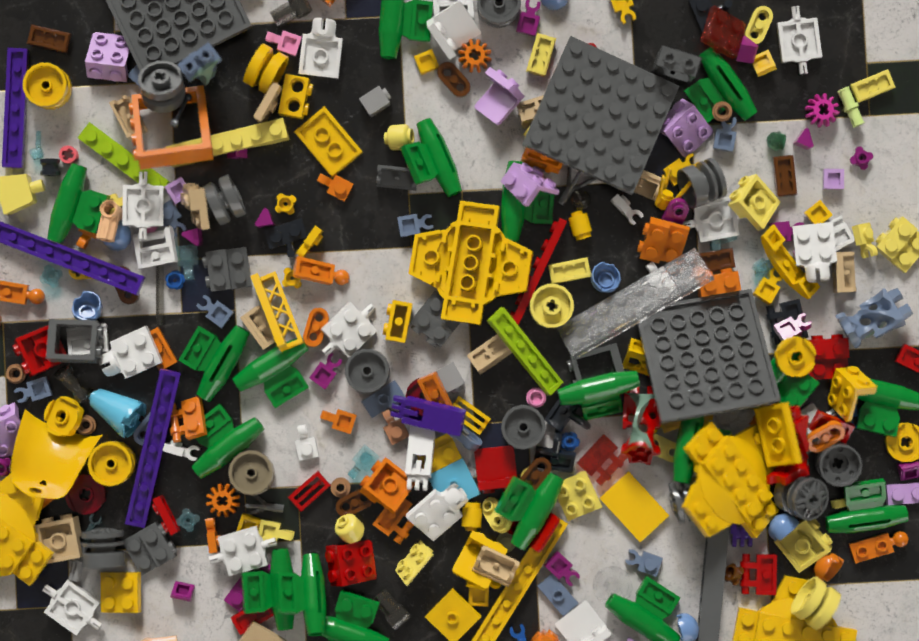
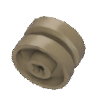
M249 450L241 452L234 457L229 466L228 474L230 482L236 490L246 495L255 496L263 494L270 489L274 482L275 469L267 456L258 451ZM250 469L255 471V475L252 477L248 473Z

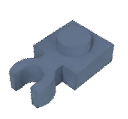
M735 117L732 118L731 124H727L725 121L720 122L722 129H716L712 149L733 152L737 132L731 131V129L736 124Z
M169 200L163 204L164 227L172 226L175 237H178L176 228L181 227L183 231H187V228L178 221V219L182 218V215L172 200Z
M417 214L397 217L400 236L406 237L419 234L420 228L426 230L433 229V225L427 226L425 224V220L432 218V216L426 214L421 219H418Z
M203 295V298L207 300V305L203 307L197 304L196 306L200 310H207L208 314L205 317L220 328H223L234 312L218 300L215 304H212L211 298Z
M47 376L27 382V389L21 387L14 390L15 393L21 391L24 394L22 399L17 400L18 403L26 402L29 397L34 402L53 395Z
M629 549L628 552L633 553L635 558L633 560L625 559V562L629 565L638 564V571L656 577L663 558L643 551L642 556H640L634 549Z

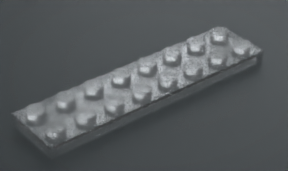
M693 248L573 317L565 324L556 327L575 360L713 281L714 277L697 250Z

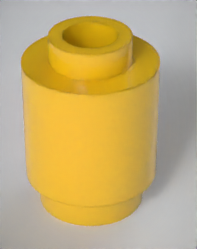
M582 210L571 213L568 221L576 241L591 237L592 228L587 213L583 214Z
M467 502L465 507L462 508L461 526L465 527V531H477V528H481L482 524L481 503Z

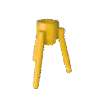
M668 168L666 176L661 177L655 206L661 210H666L671 200L681 198L692 185L691 181H689L674 198L673 193L667 190L672 168Z

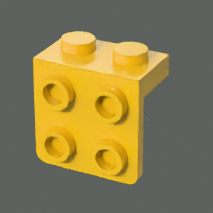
M858 367L836 368L828 395V404L846 422H851L858 395L876 394L877 386Z
M472 531L452 568V572L486 590L492 580L472 571L481 548L484 545L506 555L508 549L501 543L493 542L486 538L483 533Z

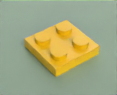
M100 572L101 612L140 613L141 572Z

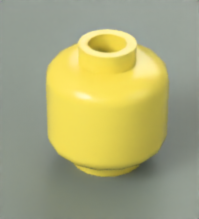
M407 124L391 125L387 132L384 133V142L388 144L392 151L401 150L402 146L414 143L415 141L414 131Z
M346 514L337 520L335 532L345 543L352 544L362 539L365 528L355 515Z

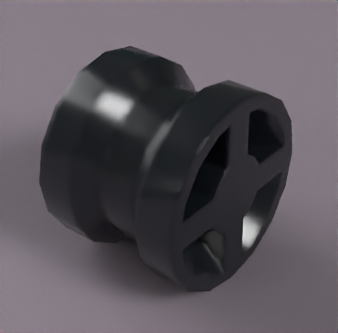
M40 159V164L42 165L40 176L61 175V171L58 169L60 159Z

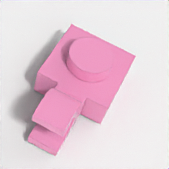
M283 31L281 36L267 32L265 39L267 42L278 44L277 51L296 57L302 37Z

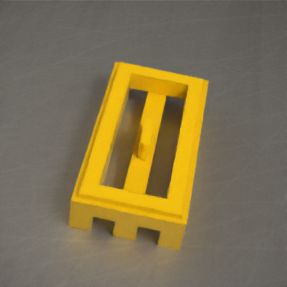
M458 396L453 403L454 407L462 408L458 405L459 402H462L485 419L483 423L466 411V416L481 427L477 429L466 420H464V424L480 435L491 418Z

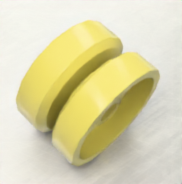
M546 284L539 287L533 293L529 301V311L532 319L538 325L546 328H556L565 324L571 318L574 311V301L570 292L565 287L558 284ZM548 303H554L555 308L549 310V307H547Z
M812 577L798 591L790 611L799 619L805 618L807 625L818 630L835 613L841 600V594L832 587L826 588V583L820 578Z

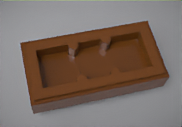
M31 24L27 44L67 53L72 34Z
M793 155L772 157L776 197L797 195Z
M733 248L692 254L695 274L736 267Z

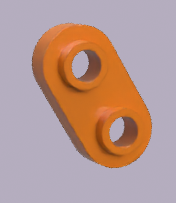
M314 308L309 314L303 334V340L308 346L316 347L324 339L325 334L321 328L329 322V314L325 309ZM317 314L323 316L322 321L318 322L316 320ZM312 333L317 334V339L315 341H312L310 339V335Z
M830 421L807 435L808 449L812 452H821L842 440L845 435L843 425L838 421Z

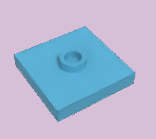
M463 458L433 472L431 478H429L433 489L439 492L445 491L451 484L455 483L459 485L456 489L462 488L465 491L468 500L481 494Z

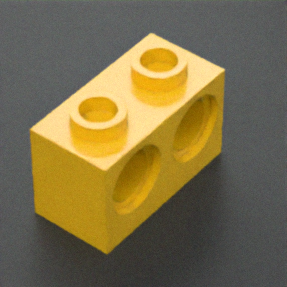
M285 74L278 110L280 116L303 120L304 115H308L309 104L307 103V97L311 96L313 84H310L309 78ZM296 83H302L303 90L294 92L293 86ZM293 102L300 104L299 110L296 112L289 110V106Z

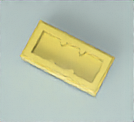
M537 33L526 72L545 77L556 38Z
M888 69L850 85L858 103L896 88Z
M588 257L548 265L552 284L591 277Z

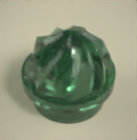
M781 131L770 133L766 138L768 147L774 149V151H778V149L783 150L786 134H781Z

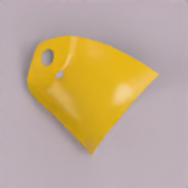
M25 410L12 454V483L28 496L59 499L65 496L71 489L84 463L102 435L83 436L74 434L73 436L65 437L56 436L47 430V423ZM44 480L46 485H41L40 482ZM37 488L41 490L42 493H32L29 491V489Z

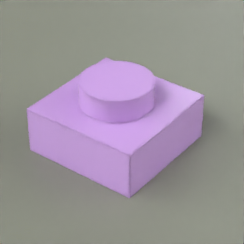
M823 169V189L843 190L844 169Z
M178 177L163 187L174 204L180 202V193H183V184H186L182 177Z

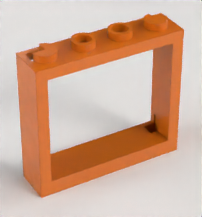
M204 85L185 88L186 94L189 93L192 96V99L187 104L198 103L202 143L144 151L140 110L148 108L144 105L141 94L131 95L132 103H129L130 115H133L134 118L130 119L132 131L135 130V134H132L133 146L137 147L136 150H133L134 160L139 161L140 170L214 160Z

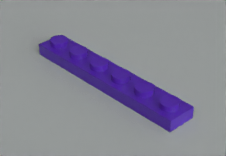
M7 48L2 150L3 168H24L27 97L23 90V78L28 71L29 49Z

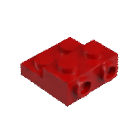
M48 325L14 340L15 344L12 345L16 356H21L23 363L20 365L25 375L29 374L30 377H33L62 363L49 362L46 359ZM60 340L59 354H67Z
M843 334L831 335V339H823V335L811 336V340L808 341L814 346L816 356L814 360L815 365L809 374L814 379H832L836 368L848 367V358H850L848 338H843Z

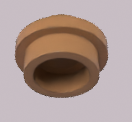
M718 102L712 108V115L717 121H727L732 115V107L727 102ZM720 108L725 109L724 115L718 113Z
M20 364L10 365L6 371L8 381L13 384H19L26 378ZM15 370L20 372V376L17 378L14 376Z
M84 415L77 431L82 435H90L96 429V421L93 417ZM85 421L90 424L88 429L83 427Z
M339 477L331 483V492L336 497H344L351 490L350 482L346 478ZM338 484L344 485L343 491L337 490Z

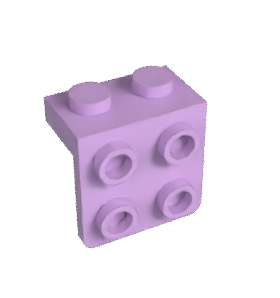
M93 33L85 60L88 78L127 82V60L130 50L123 35Z
M489 67L485 74L494 83L475 104V109L494 124L500 125L525 96L518 89L520 85L514 79L510 78L508 80L506 79L507 75L500 69L495 71Z
M682 98L668 112L660 133L667 136L680 154L686 158L712 135L713 129L697 108Z
M513 162L500 181L525 206L531 204L540 190L556 195L560 192L555 187L557 184L544 176L542 169L536 166L532 168L526 163L518 164Z
M15 402L0 408V458L2 459L13 454L21 423L19 410Z

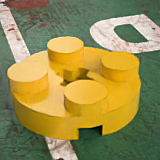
M797 336L788 337L774 351L776 365L786 375L792 377L805 376L815 365L816 351L812 343L807 339ZM793 352H799L798 361L791 360Z
M61 396L56 400H52L44 412V421H47L48 426L46 427L51 434L60 437L73 436L81 424L84 409L75 399ZM65 413H66V417H65V419L62 421V417H60V416H61V414H65Z
M909 422L899 423L897 436H885L884 438L886 450L895 460L913 462L919 459V426ZM903 437L905 439L910 438L908 442L909 447L901 446V439Z

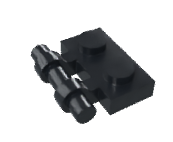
M800 299L779 303L781 310L779 312H775L774 305L766 306V319L769 320L772 331L770 336L773 338L775 345H779L782 342L773 329L774 325L778 323L777 318L782 317L785 320L792 317L794 321L797 320V317L803 313ZM801 330L802 335L799 337L809 338L807 330Z

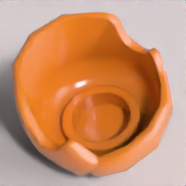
M834 553L826 554L816 561L814 566L815 576L822 581H830L840 570L844 560Z

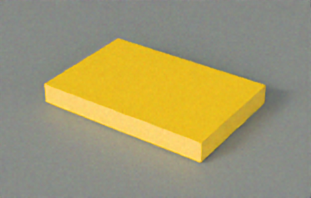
M325 106L294 131L332 178L363 153Z
M789 403L754 408L767 468L801 463L802 460Z
M629 471L599 497L639 542L643 541L670 516Z

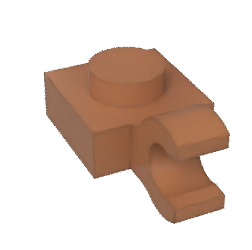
M390 409L382 412L388 424L383 429L391 444L394 445L409 437V432L404 423H401L402 419L399 418L395 421L394 417L390 416Z

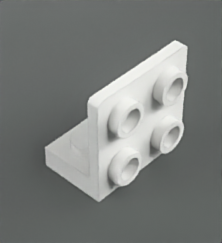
M460 0L426 21L427 28L449 60L456 56L455 50L460 48L463 43L466 44L470 39L481 34V30Z
M587 600L581 602L555 622V626L567 641H604L612 635Z

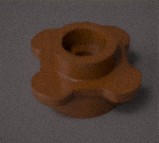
M731 563L725 569L724 580L726 582L730 581L732 585L737 586L744 573V569Z

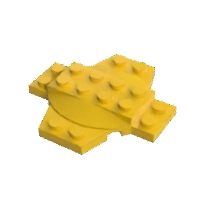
M460 201L457 220L451 223L446 230L415 234L408 274L437 288L439 294L444 298L441 314L442 320L481 325L484 306L496 297L527 292L533 251L505 238L502 231L497 227L500 206Z
M707 421L683 448L695 464L694 472H697V480L695 484L691 485L682 508L705 537H711L731 524H741L751 538H757L779 512L778 507L771 499L773 494L770 492V485L766 483V476L775 467L767 468L758 425L753 424L736 433L735 436H723L712 421Z
M11 474L0 481V577L14 574L31 586L54 554L52 550L39 541L38 533L35 530V524L39 520L45 498L31 497L23 493L12 483ZM35 488L29 489V491L32 493H40Z
M784 575L776 590V595H773L771 603L762 606L759 610L738 607L732 641H856L857 630L837 626L833 617L817 630L807 625L805 618L799 619L790 611L792 602L808 579Z

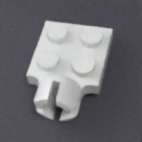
M314 18L311 33L303 34L298 74L339 79L343 38L336 37V22L334 20L326 18L325 30H323L324 19Z
M833 222L792 226L796 266L805 268L806 280L808 282L817 283L816 272L820 271L821 282L829 280V266L832 263H837Z
M144 326L111 341V350L102 354V357L99 358L100 366L110 363V366L102 369L106 376L110 377L123 373L125 379L163 363L148 326Z
M455 483L451 484L443 492L434 489L406 513V518L432 541H435L463 516L460 508L468 502L467 494L462 488L456 489L459 485Z

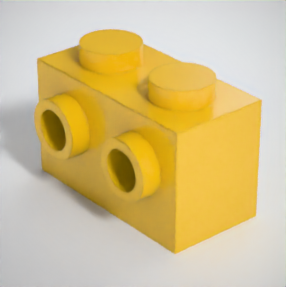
M393 300L392 304L388 303L386 315L390 317L389 322L384 324L382 334L386 335V340L406 343L413 303Z

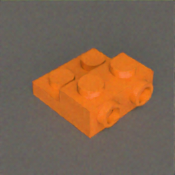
M651 217L649 223L644 225L642 233L645 235L644 241L640 240L637 252L640 253V259L659 263L661 260L679 265L690 227Z
M385 457L381 462L377 460L371 468L373 471L371 476L366 475L359 485L362 488L359 492L373 503L378 502L393 514L411 490H407L408 476L405 475V472Z

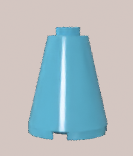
M104 389L94 390L89 397L90 406L123 438L125 436L128 438L134 433L137 426L141 423L138 421L141 415L145 417L147 406L145 403Z

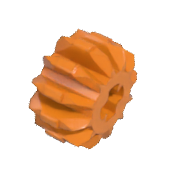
M470 39V46L468 47L463 43L462 47L464 50L458 51V54L463 56L458 61L459 63L465 62L462 66L463 69L470 66V73L473 72V68H476L477 72L480 73V66L487 69L488 66L485 62H491V58L487 56L491 54V50H485L487 43L479 46L480 39H477L476 45H473V41ZM472 52H475L476 55L480 54L478 60L469 57L472 56Z
M220 483L218 484V490L212 487L211 492L213 494H207L206 496L212 499L206 505L214 506L210 510L211 513L216 509L218 510L217 517L221 516L222 511L224 516L228 517L229 511L233 514L236 512L233 506H240L239 502L234 501L239 499L240 495H233L236 492L235 488L229 491L230 484H226L223 489V485ZM226 496L228 499L226 500V502H228V504L223 503L221 505L219 502L221 499H219V497Z

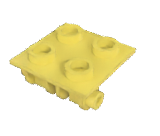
M583 470L574 476L564 479L558 501L568 521L602 508L586 471Z
M422 540L412 546L410 553L398 563L395 569L407 586L433 556V550L426 546Z

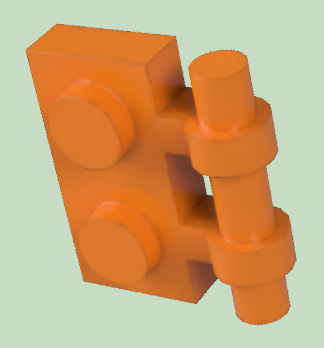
M528 147L525 148L520 160L532 168L536 166L544 169V172L549 174L550 172L558 174L563 165Z
M197 396L181 401L182 409L177 410L176 404H173L170 417L171 428L169 430L170 435L173 436L174 443L181 442V435L185 434L188 440L207 435L201 397ZM183 418L184 425L179 426L178 419Z
M405 498L393 514L384 508L372 525L387 536L393 530L398 534L393 540L400 544L404 538L407 539L410 535L409 531L414 524L409 520L402 528L397 524L403 516L406 517V513L409 512L408 510L412 503Z

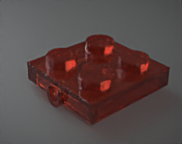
M714 5L709 10L701 42L714 48L715 53H723L734 59L738 56L746 23Z

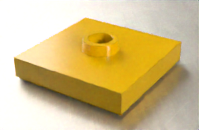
M452 588L425 615V618L449 641H458L481 618V615Z

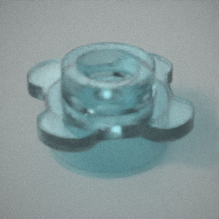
M761 258L752 266L756 277L759 275L763 276L770 270L769 266L771 263L769 259L766 261L764 258Z
M46 265L42 276H40V282L47 283L50 287L56 288L59 279L63 276L62 270L54 269L51 265Z
M185 508L182 510L180 518L176 520V524L185 528L187 532H192L196 522L200 521V516L190 512V509Z

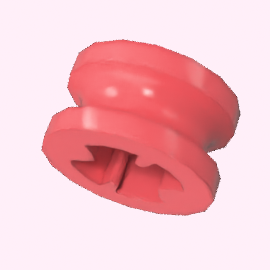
M67 145L60 149L59 158L64 163L72 164L78 160V151L74 147ZM70 150H72L73 152H71V154H73V158H68V160H65V151L69 152Z

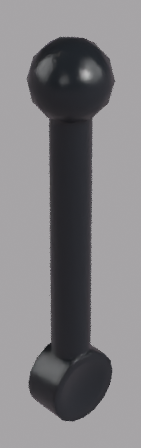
M185 94V100L175 119L170 121L172 127L179 126L178 120L188 101L192 99L191 94Z

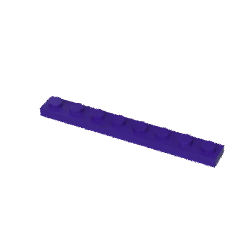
M0 221V243L137 296L139 295L146 277Z
M160 369L125 520L127 525L145 528L180 372Z

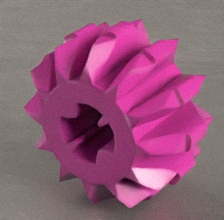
M824 93L821 98L816 94L814 100H808L810 106H806L805 110L810 111V113L805 115V117L813 118L810 121L811 125L817 121L818 128L822 124L828 127L830 122L834 123L836 121L833 115H838L839 111L834 110V108L839 105L838 103H831L834 97H830L827 100V94ZM824 107V113L821 115L819 113L820 108Z

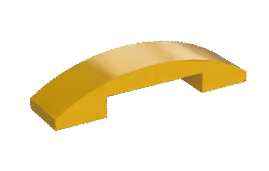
M774 224L771 225L761 236L762 245L768 259L791 288L804 298L810 299L820 288V285L806 280V273L796 266L795 260L782 243L785 241V238Z

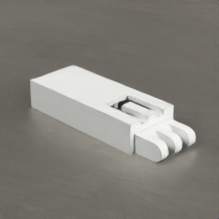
M410 425L405 475L408 476L407 490H411L412 482H415V490L420 489V483H423V491L428 489V480L432 475L436 431ZM417 455L425 456L424 469H421L422 460H416Z

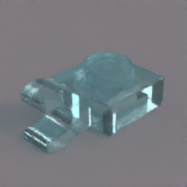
M194 244L176 246L178 266H184V279H194L193 265H199L197 246Z
M364 444L352 460L356 464L349 471L348 475L355 479L362 469L368 472L380 457Z

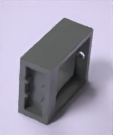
M662 46L657 53L652 73L690 84L696 76L701 58ZM671 70L675 71L674 75L670 73Z
M49 319L46 359L49 362L98 364L99 358L102 357L100 338H103L104 335L103 326L97 320ZM61 327L92 328L90 355L59 354Z
M617 343L569 356L570 360L567 361L569 371L574 372L575 380H572V382L582 380L577 359L608 350L614 371L624 372Z

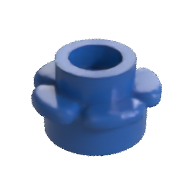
M173 270L165 277L166 285L170 289H181L185 282V277L183 274H180V271Z
M565 432L562 434L561 447L563 449L573 451L575 447L579 446L580 440L575 432Z

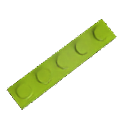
M89 122L78 136L79 140L137 183H139L140 171H143V179L144 171L148 172L147 184L164 187L170 183V181L152 168L140 170L139 161L134 160V155L92 123Z
M504 307L499 308L487 322L547 396H551L563 381Z

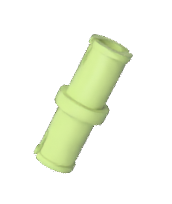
M849 86L837 91L844 106L843 111L847 112L852 127L856 128L864 124L865 122L858 109L859 104L855 102Z

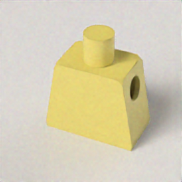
M27 174L0 176V203L3 214L10 216L36 204L37 198L35 193L45 191L43 180L32 182L30 175Z

